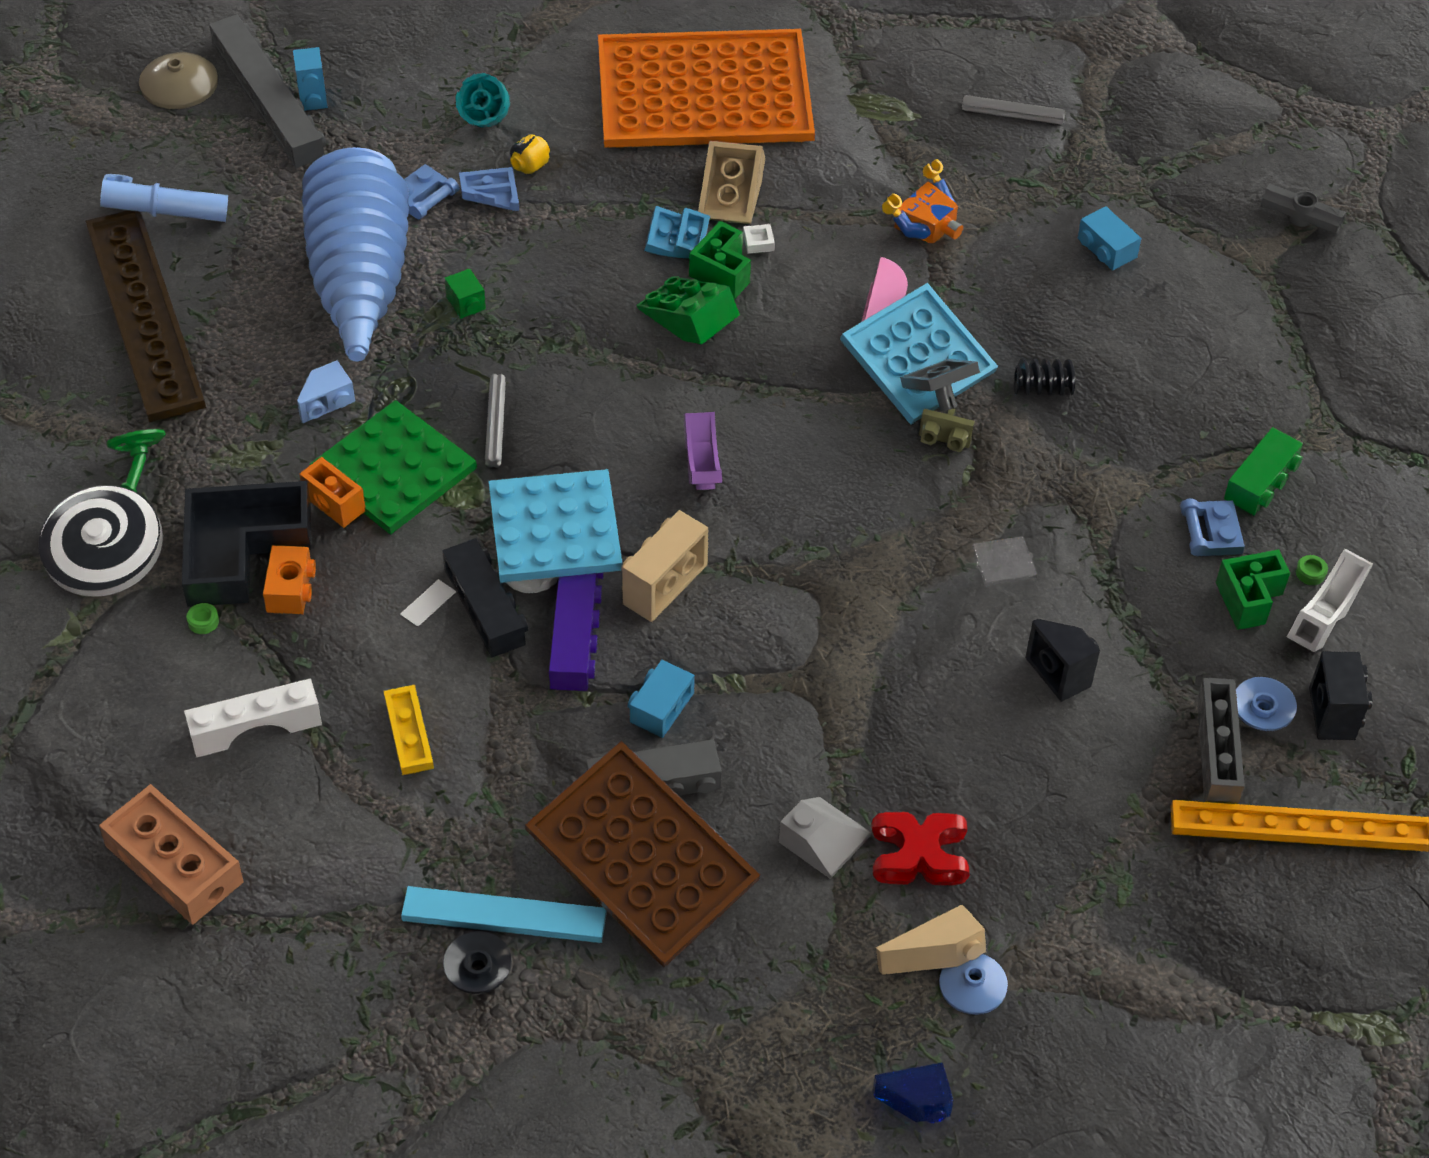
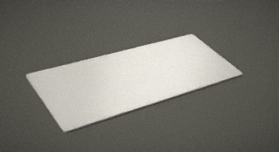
M438 579L400 615L416 626H419L456 591Z

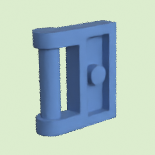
M426 164L404 179L409 188V214L418 220L426 216L427 211L448 195L453 196L460 189L456 180L453 178L447 179Z
M1186 499L1181 502V512L1186 516L1191 537L1189 546L1192 555L1243 554L1245 546L1233 500L1197 502L1195 499ZM1198 516H1204L1209 541H1206L1202 536Z

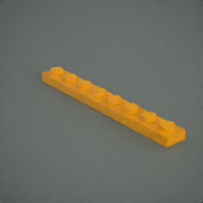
M1172 800L1171 825L1172 834L1429 852V817Z

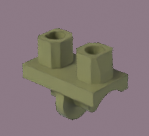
M954 408L948 410L947 414L924 409L919 436H921L922 443L932 445L936 441L947 443V447L950 450L961 452L964 447L969 448L971 445L975 421L955 416L956 409Z

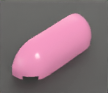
M880 257L874 283H871L861 322L906 295L907 278L904 271L895 262Z

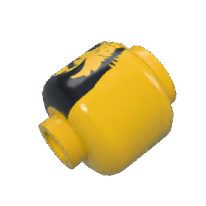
M528 134L511 146L510 162L517 171L533 174L548 162L549 146L542 137Z

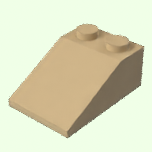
M709 141L698 212L709 215V220L751 224L765 164V154L762 146Z

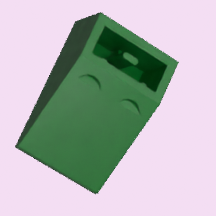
M679 276L668 278L663 286L656 291L648 293L645 299L636 305L637 309L681 340L701 345L740 315L729 286L698 281L696 279L680 278Z

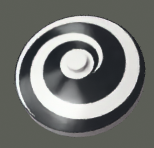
M114 485L89 487L61 501L48 515L39 536V554L49 576L65 590L83 596L98 597L111 595L133 586L152 569L162 548V527L152 505L139 493Z

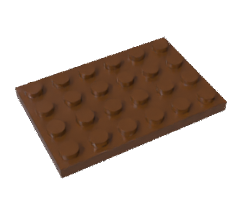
M622 741L525 824V830L663 968L760 879V874Z

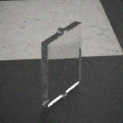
M1024 536L973 544L972 548L977 560L976 568L980 569L985 586L1037 578V572L1032 561L1033 554L1029 553Z

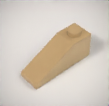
M960 905L876 947L878 969L884 975L958 967L978 958L986 952L985 929L963 905Z

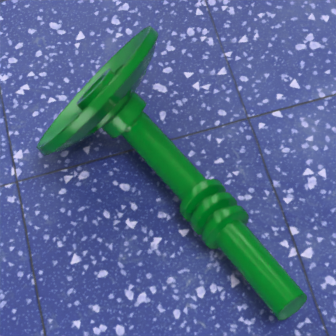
M147 429L116 436L106 442L107 448L130 452L131 457H134L126 482L122 483L121 487L137 492L136 487L146 461L148 447L166 437L164 430Z

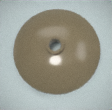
M187 52L169 53L156 58L143 69L139 78V87L143 97L151 104L167 109H183L198 105L208 99L218 85V75L214 65L204 57Z

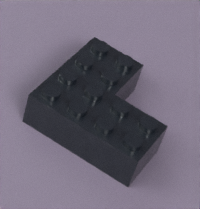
M307 481L185 489L182 587L187 607H193L200 603L211 605L249 603L250 554L271 553L272 545L309 547V550H311V502Z

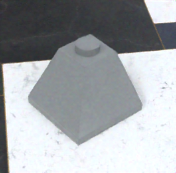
M821 797L801 800L780 822L779 843L831 879L871 836V832Z

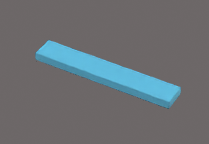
M408 886L401 916L402 921L602 943L607 913L602 907Z

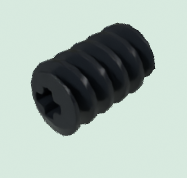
M1021 358L1015 367V394H1018L1020 386L1024 387L1026 395H1029L1032 387H1035L1037 395L1041 394L1043 387L1047 388L1048 395H1052L1054 387L1058 388L1059 394L1062 396L1066 387H1069L1071 396L1074 394L1076 376L1074 365L1070 359L1065 360L1062 366L1059 359H1055L1052 365L1048 359H1043L1039 365L1038 360L1033 358L1028 365L1026 359Z

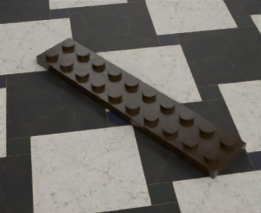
M127 210L85 220L148 421L153 422L206 408L205 400L141 212Z

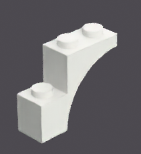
M1347 549L1343 550L1324 584L1307 606L1298 614L1287 638L1313 652L1323 648L1335 623L1346 616L1373 563Z

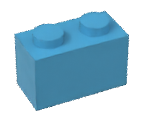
M319 47L293 50L299 97L304 111L328 108Z
M1105 206L1082 218L1080 221L1077 239L1112 271L1138 257L1141 237L1108 207Z
M661 660L655 670L650 669L640 691H635L629 699L630 723L663 738L693 696L695 675Z

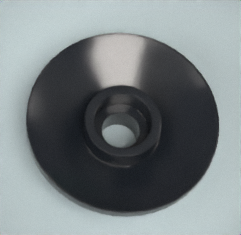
M476 931L461 935L449 945L444 955L443 967L448 981L454 987L466 993L481 994L496 989L507 979L512 967V957L507 944L501 938L492 933ZM477 965L484 967L482 970H473Z

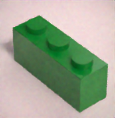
M1272 427L1229 479L1224 500H1233L1235 506L1255 516L1261 507L1266 508L1270 504L1275 489L1281 490L1288 479V473L1290 471L1295 472L1300 466L1303 459L1300 455L1303 443Z

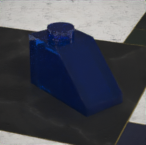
M943 1062L874 1075L872 1088L874 1098L916 1123L922 1121L937 1123L951 1116L954 1099Z

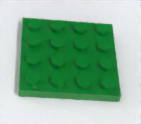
M397 400L393 401L309 464L310 466L323 457L361 486L365 501V512L363 514L390 535L477 469L475 459Z

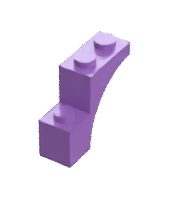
M715 412L685 413V449H687L689 484H696V490L716 489L715 483H722V470L720 469L717 450Z

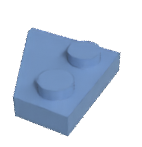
M512 167L459 173L462 199L519 211V201Z

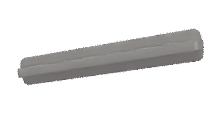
M965 95L962 103V110L1024 120L1062 125L1065 118L1064 109Z
M492 374L490 377L485 464L489 468H497L501 465L506 386L503 374Z

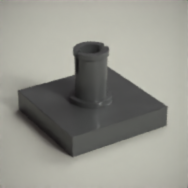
M946 359L901 376L900 379L902 387L906 389L935 390L939 411H946L957 407L951 384L978 374L980 370L977 361Z

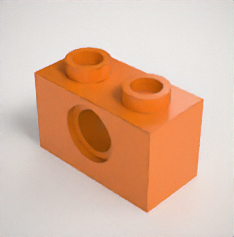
M323 457L299 473L300 480L307 481L310 502L343 528L365 512L363 488Z
M272 545L263 591L267 613L304 614L305 603L311 601L312 595L309 579L314 578L316 572L315 559L310 558L309 547Z

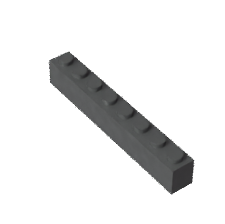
M238 14L210 23L209 28L213 46L294 167L297 168L309 164L324 155L323 146H326V140L322 131H317L311 115L305 114L300 99H295L289 83H284L280 70L273 67L269 54L262 51L259 39L253 38L248 23H243Z

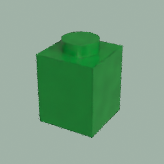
M470 268L445 277L446 298L460 319L486 309L484 288Z

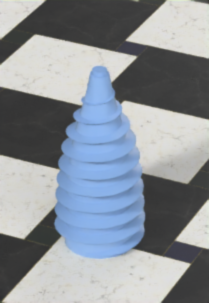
M353 147L335 150L323 155L308 167L302 180V204L306 254L309 259V270L313 277L314 288L321 298L323 308L330 314L334 325L339 328V335L343 340L346 355L350 360L358 362L364 360L368 354L373 331L378 328L377 321L387 313V305L395 298V287L401 280V268L404 265V251L407 246L409 188L406 181L397 173L394 164L386 156L370 149Z

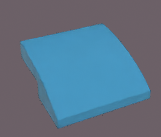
M656 206L653 211L644 251L668 257L689 258V253L706 236L710 216L686 207L682 214Z

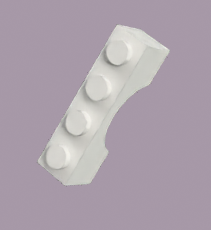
M311 678L184 711L196 758L228 750L231 742L239 734L254 727L275 725L293 733L322 725L318 701Z

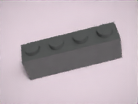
M1203 678L1197 697L1204 802L1239 804L1244 789L1235 679Z
M714 739L634 752L679 797L698 792L710 793L721 789L722 770ZM602 757L587 759V770Z

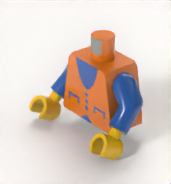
M938 159L931 162V166L927 164L923 168V175L928 179H932L933 183L926 182L903 203L901 198L893 193L882 204V211L885 214L894 215V228L902 231L908 238H917L928 243H935L944 234L957 239L963 231V225L956 222L957 203L953 199L944 178L941 179L939 173L943 170V165Z

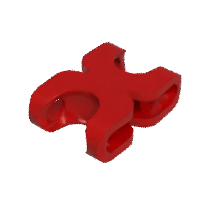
M884 812L877 814L873 818L872 832L874 837L879 841L893 843L900 848L896 853L883 854L875 860L873 876L878 882L909 884L914 881L918 872H921L925 880L932 885H960L969 878L970 870L967 860L962 856L947 854L940 848L942 845L958 843L964 839L967 833V821L963 816L948 813H932L926 817L923 825H920L915 816L908 812Z

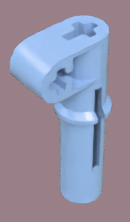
M106 174L103 178L100 207L147 212L153 217H156L157 214L226 222L228 195L159 187V183H155L152 186L132 183V177L118 174Z

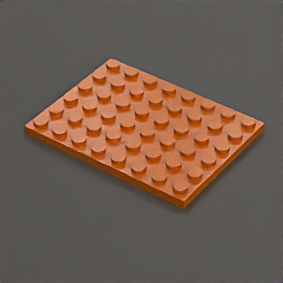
M801 29L598 35L604 148L709 144V141L728 143L815 141Z

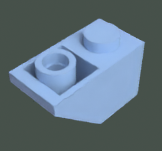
M338 360L312 370L297 399L302 423L319 418L324 414L355 402L353 382Z

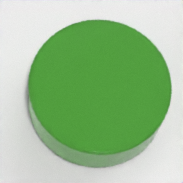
M1315 555L1302 557L1296 567V576L1301 582L1308 585L1321 584L1328 572L1327 563Z
M196 604L187 612L188 626L194 633H210L219 624L218 612L211 604Z

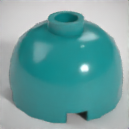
M485 73L473 74L462 82L463 86L456 94V108L464 120L471 125L486 128L497 125L505 118L510 107V96L502 82L496 77Z

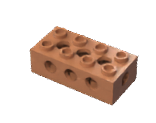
M151 784L99 825L105 846L192 925L244 882L239 861Z

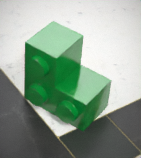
M719 221L689 253V277L698 281L729 286L733 298L736 299L750 284L751 259L742 255L743 232Z
M1279 549L1221 561L1215 583L1237 630L1265 625L1273 604L1271 597L1284 594L1290 571Z

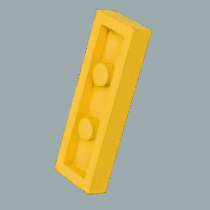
M415 685L384 691L402 775L434 769Z

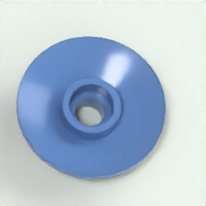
M1267 677L1250 678L1242 682L1236 689L1238 717L1255 729L1263 731L1279 730L1289 725L1295 717L1297 702L1293 693L1287 686L1275 679Z
M984 954L958 967L942 968L939 979L941 993L948 1004L960 1012L972 1015L985 1014L996 1009L1003 1002L1008 986L1007 977L1002 967L994 959ZM975 975L981 979L972 980L969 976Z

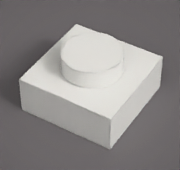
M770 224L743 227L747 254L775 250V242Z

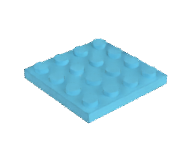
M928 283L842 333L840 338L841 342L910 425L922 418L924 409L934 411L939 407L935 390L923 391L903 388L901 376L946 359L977 361L980 373L951 384L954 397L993 374L998 368V365Z
M608 469L489 481L500 583L621 571L622 557Z

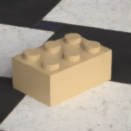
M680 510L672 518H667L662 523L660 530L653 537H648L634 556H629L624 561L621 568L623 605L653 622L707 566L708 527Z

